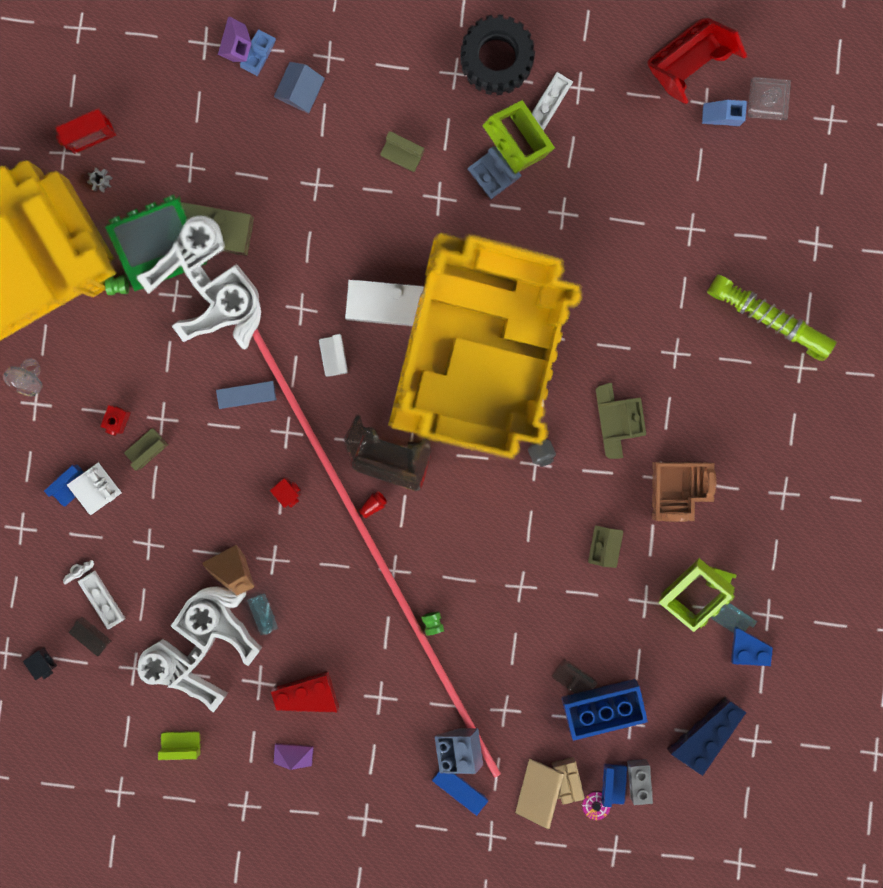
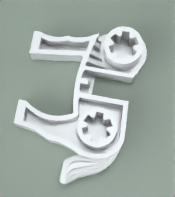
M205 216L193 217L185 223L169 254L162 258L153 269L145 271L137 279L149 294L181 265L194 287L211 303L207 311L193 319L179 320L173 324L172 327L182 341L185 342L197 335L214 332L224 326L237 324L233 331V337L242 349H247L261 318L258 291L237 264L212 281L200 265L225 248L220 227L214 220Z
M218 586L204 588L197 592L186 602L171 625L173 629L196 646L187 657L166 640H160L141 654L138 661V674L140 678L147 684L169 685L167 688L182 690L190 697L201 700L214 712L228 693L194 675L191 671L205 657L215 638L223 639L232 644L239 652L243 663L247 666L250 665L262 649L250 636L244 624L230 610V608H236L246 596V592L236 596L229 589Z

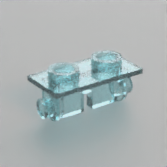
M265 593L247 600L260 635H267L279 629Z

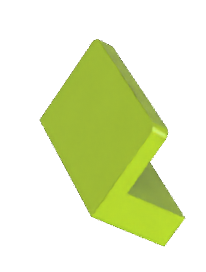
M163 732L161 734V749L158 752V760L197 759L199 757L200 732Z

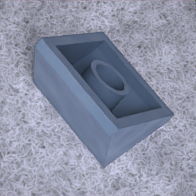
M289 62L274 98L309 114L325 78L306 64Z

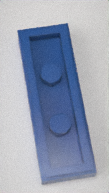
M438 771L432 778L436 785L476 816L488 802V798L457 774L440 773Z

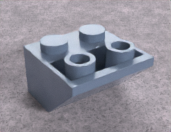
M460 728L435 736L440 773L476 774L483 766L478 728Z

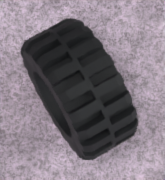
M498 14L497 18L489 15L486 16L484 21L482 19L477 20L476 25H471L467 35H464L460 56L464 76L468 77L467 81L471 85L473 83L476 85L475 89L479 91L482 89L486 90V94L489 95L492 92H497V95H503L505 91L507 93L513 92L515 87L519 88L523 85V81L527 80L535 58L534 41L530 39V32L523 29L524 25L520 21L516 24L514 22L515 18L511 16L508 19H504L502 14ZM492 40L504 41L514 49L515 61L506 70L494 71L488 69L480 61V48Z

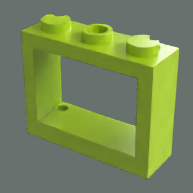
M523 100L492 115L482 125L515 174L545 158L555 149ZM510 116L535 153L525 157L501 120Z
M698 558L661 593L659 604L695 632L699 627L705 626L711 616L715 617L724 604L728 605L734 599L735 587ZM701 574L719 589L721 593L695 615L676 600L675 597Z

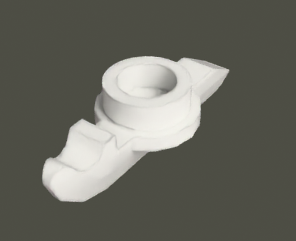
M90 560L89 562H84V565H73L70 573L63 579L64 584L81 577L93 567L94 562Z

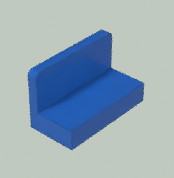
M72 465L44 492L49 497L54 496L62 506H67L76 498L67 484L83 474L84 471L79 465Z
M604 764L601 798L604 807L625 803L627 767L625 765Z

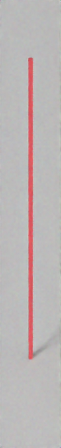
M256 329L252 335L456 709L467 728H476L258 329ZM479 735L482 756L494 778L498 777L501 773Z

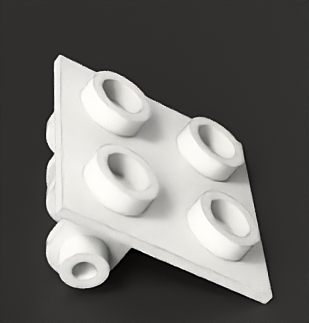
M99 462L67 484L90 515L122 493Z

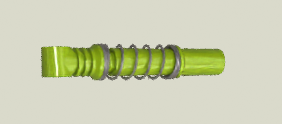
M716 275L707 290L709 295L720 301L725 299L727 303L730 301V305L735 304L734 307L741 314L748 311V318L752 316L757 319V323L762 322L766 324V328L771 327L775 329L776 334L780 332L785 335V339L791 342H798L807 347L806 353L811 357L824 361L829 356L837 343L836 341L809 327L803 319H795L794 314L791 316L786 314L785 309L781 311L775 308L776 305L766 303V299H759L757 301V294L750 290L742 292L741 288L737 289L738 286L733 287V282L726 277Z

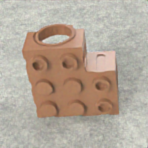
M652 462L653 520L672 522L695 521V502H714L716 491L714 463Z

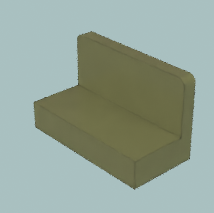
M389 131L381 157L415 172L424 154V148Z
M150 429L125 452V455L132 462L131 466L135 471L141 470L168 444L155 429Z
M595 525L588 563L616 568L623 530Z

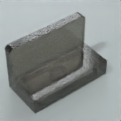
M84 617L77 619L74 622L75 625L68 632L97 657L112 642Z

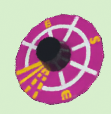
M592 792L583 800V812L593 820H601L610 812V807L603 806L601 802L602 793Z

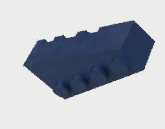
M725 697L703 719L698 720L694 727L680 736L677 742L673 745L671 744L667 750L675 758L703 776L746 712Z

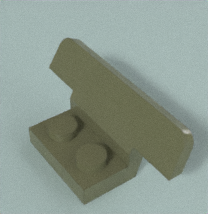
M612 383L598 386L596 396L605 455L609 459L623 458L621 439L646 436L641 398L615 401Z

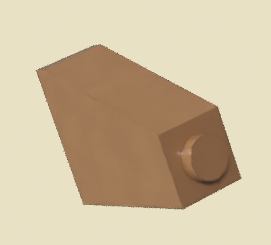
M237 545L203 562V566L211 576L236 596L254 587L245 555Z

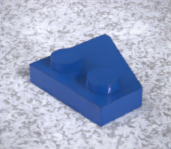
M734 627L732 664L771 666L772 646L746 633L741 628Z

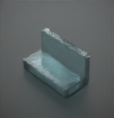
M730 603L728 605L724 604L715 617H710L732 633H734V627H739L741 630L746 631L749 625L754 628L757 623L755 619Z

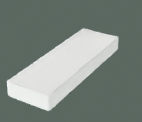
M556 72L532 112V115L543 131L573 84V81Z
M96 571L77 581L108 630L126 619Z

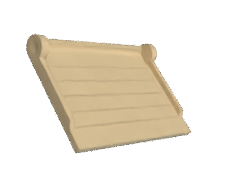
M529 759L515 813L549 829L564 772L554 770L540 762Z

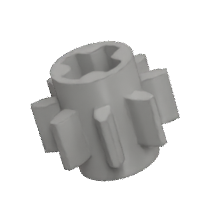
M95 168L93 173L88 172L90 180L87 183L93 185L92 190L95 192L99 188L104 193L105 188L112 187L109 184V180L113 178L110 175L106 176V169L100 172L98 168Z

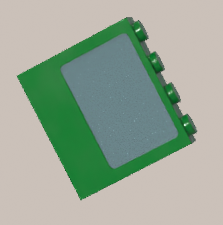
M170 195L163 198L164 202L149 203L145 205L146 209L138 211V209L131 210L123 218L115 216L109 219V223L105 226L134 291L144 288L137 277L145 271L153 269L162 258L169 254L185 223L188 221L180 203V196ZM208 260L202 263L200 266L206 265ZM180 265L164 280L185 273L183 267Z

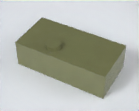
M180 202L188 220L196 216H205L218 224L225 244L222 252L248 256L254 218L250 214ZM173 206L167 239L175 243L183 226Z

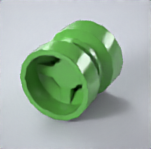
M119 275L116 278L112 276L106 279L105 289L107 295H115L116 293L128 294L129 282L127 276Z
M439 611L421 616L422 622L426 625L425 633L427 636L444 631L443 624L440 623L441 616Z

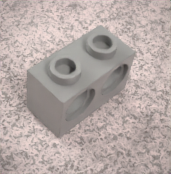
M646 759L627 761L630 799L633 805L653 804L649 763Z

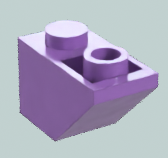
M228 17L218 55L232 62H246L251 47V40L246 25L232 17Z

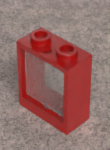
M99 108L56 127L58 132L56 138L59 144L74 154L117 136L110 119Z

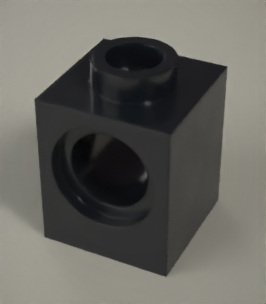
M45 647L22 661L35 680L40 677L43 680L53 674L52 669L57 667Z

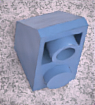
M723 100L704 103L702 124L741 126L746 121L747 101Z

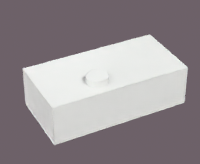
M349 280L345 319L349 321L413 326L420 294L423 293L424 286Z

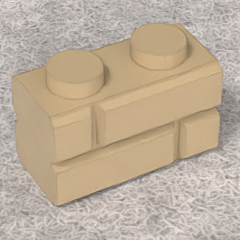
M572 757L553 762L554 770L564 772L557 799H561L562 804L584 800L575 759Z

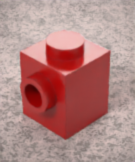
M108 405L100 427L105 428L106 433L114 436L117 433L123 434L131 412L114 405Z
M287 477L269 490L284 508L287 506L292 508L299 502L298 497L301 496L299 493L301 489L294 481L291 483Z

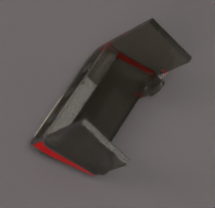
M357 415L344 438L352 468L359 473L411 490H421L431 457L429 438L424 437L420 444L413 446L412 450L380 440L375 429L363 427L361 416Z

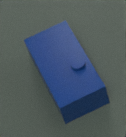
M636 679L561 697L573 741L648 722L640 686Z

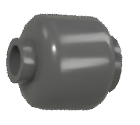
M549 439L542 440L541 444L532 442V445L528 448L530 457L535 465L544 467L554 462L556 452Z

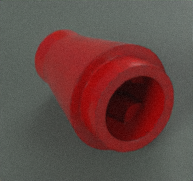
M377 491L371 494L359 512L367 519L370 515L385 508L388 502Z

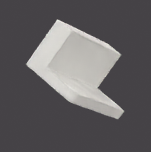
M340 334L319 340L326 377L348 373L342 336Z

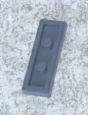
M274 381L216 390L219 409L277 400Z

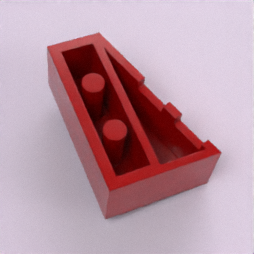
M328 671L276 686L271 691L276 711L338 712L339 709Z

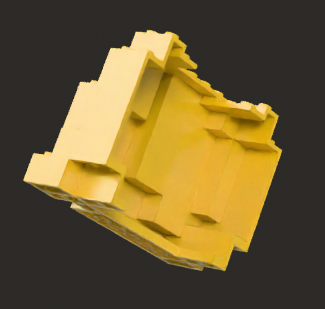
M30 161L19 162L16 164V168L12 170L5 166L0 167V341L80 294L95 297L106 290L105 280L116 274L110 264L114 257L69 179L57 171L50 172L44 176L41 169Z
M440 233L436 235L425 273L427 277L424 290L420 294L388 425L392 428L413 432L420 436L511 458L514 457V454L518 453L520 445L517 442L518 439L541 444L542 440L546 439L547 429L545 428L546 424L539 423V419H542L544 415L543 400L547 398V383L553 375L551 367L552 363L556 361L558 351H555L556 346L562 339L561 326L565 324L568 318L569 310L567 308L575 307L580 302L582 294L579 292L580 286L557 281L563 273L562 260L472 236L459 239Z

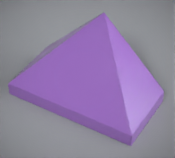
M275 743L274 764L290 770L312 766L313 746Z

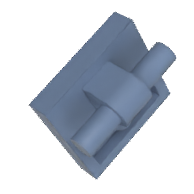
M494 146L488 150L486 155L467 169L490 200L522 176L519 172L514 173L501 152Z

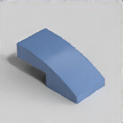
M258 29L251 41L247 61L241 62L240 67L258 76L273 48L276 38Z

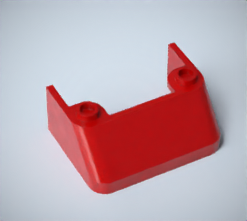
M703 18L653 55L647 64L666 92L673 98L687 104L688 99L684 93L687 88L685 79L711 59L725 61L732 54L745 59L747 54L738 31L710 18Z

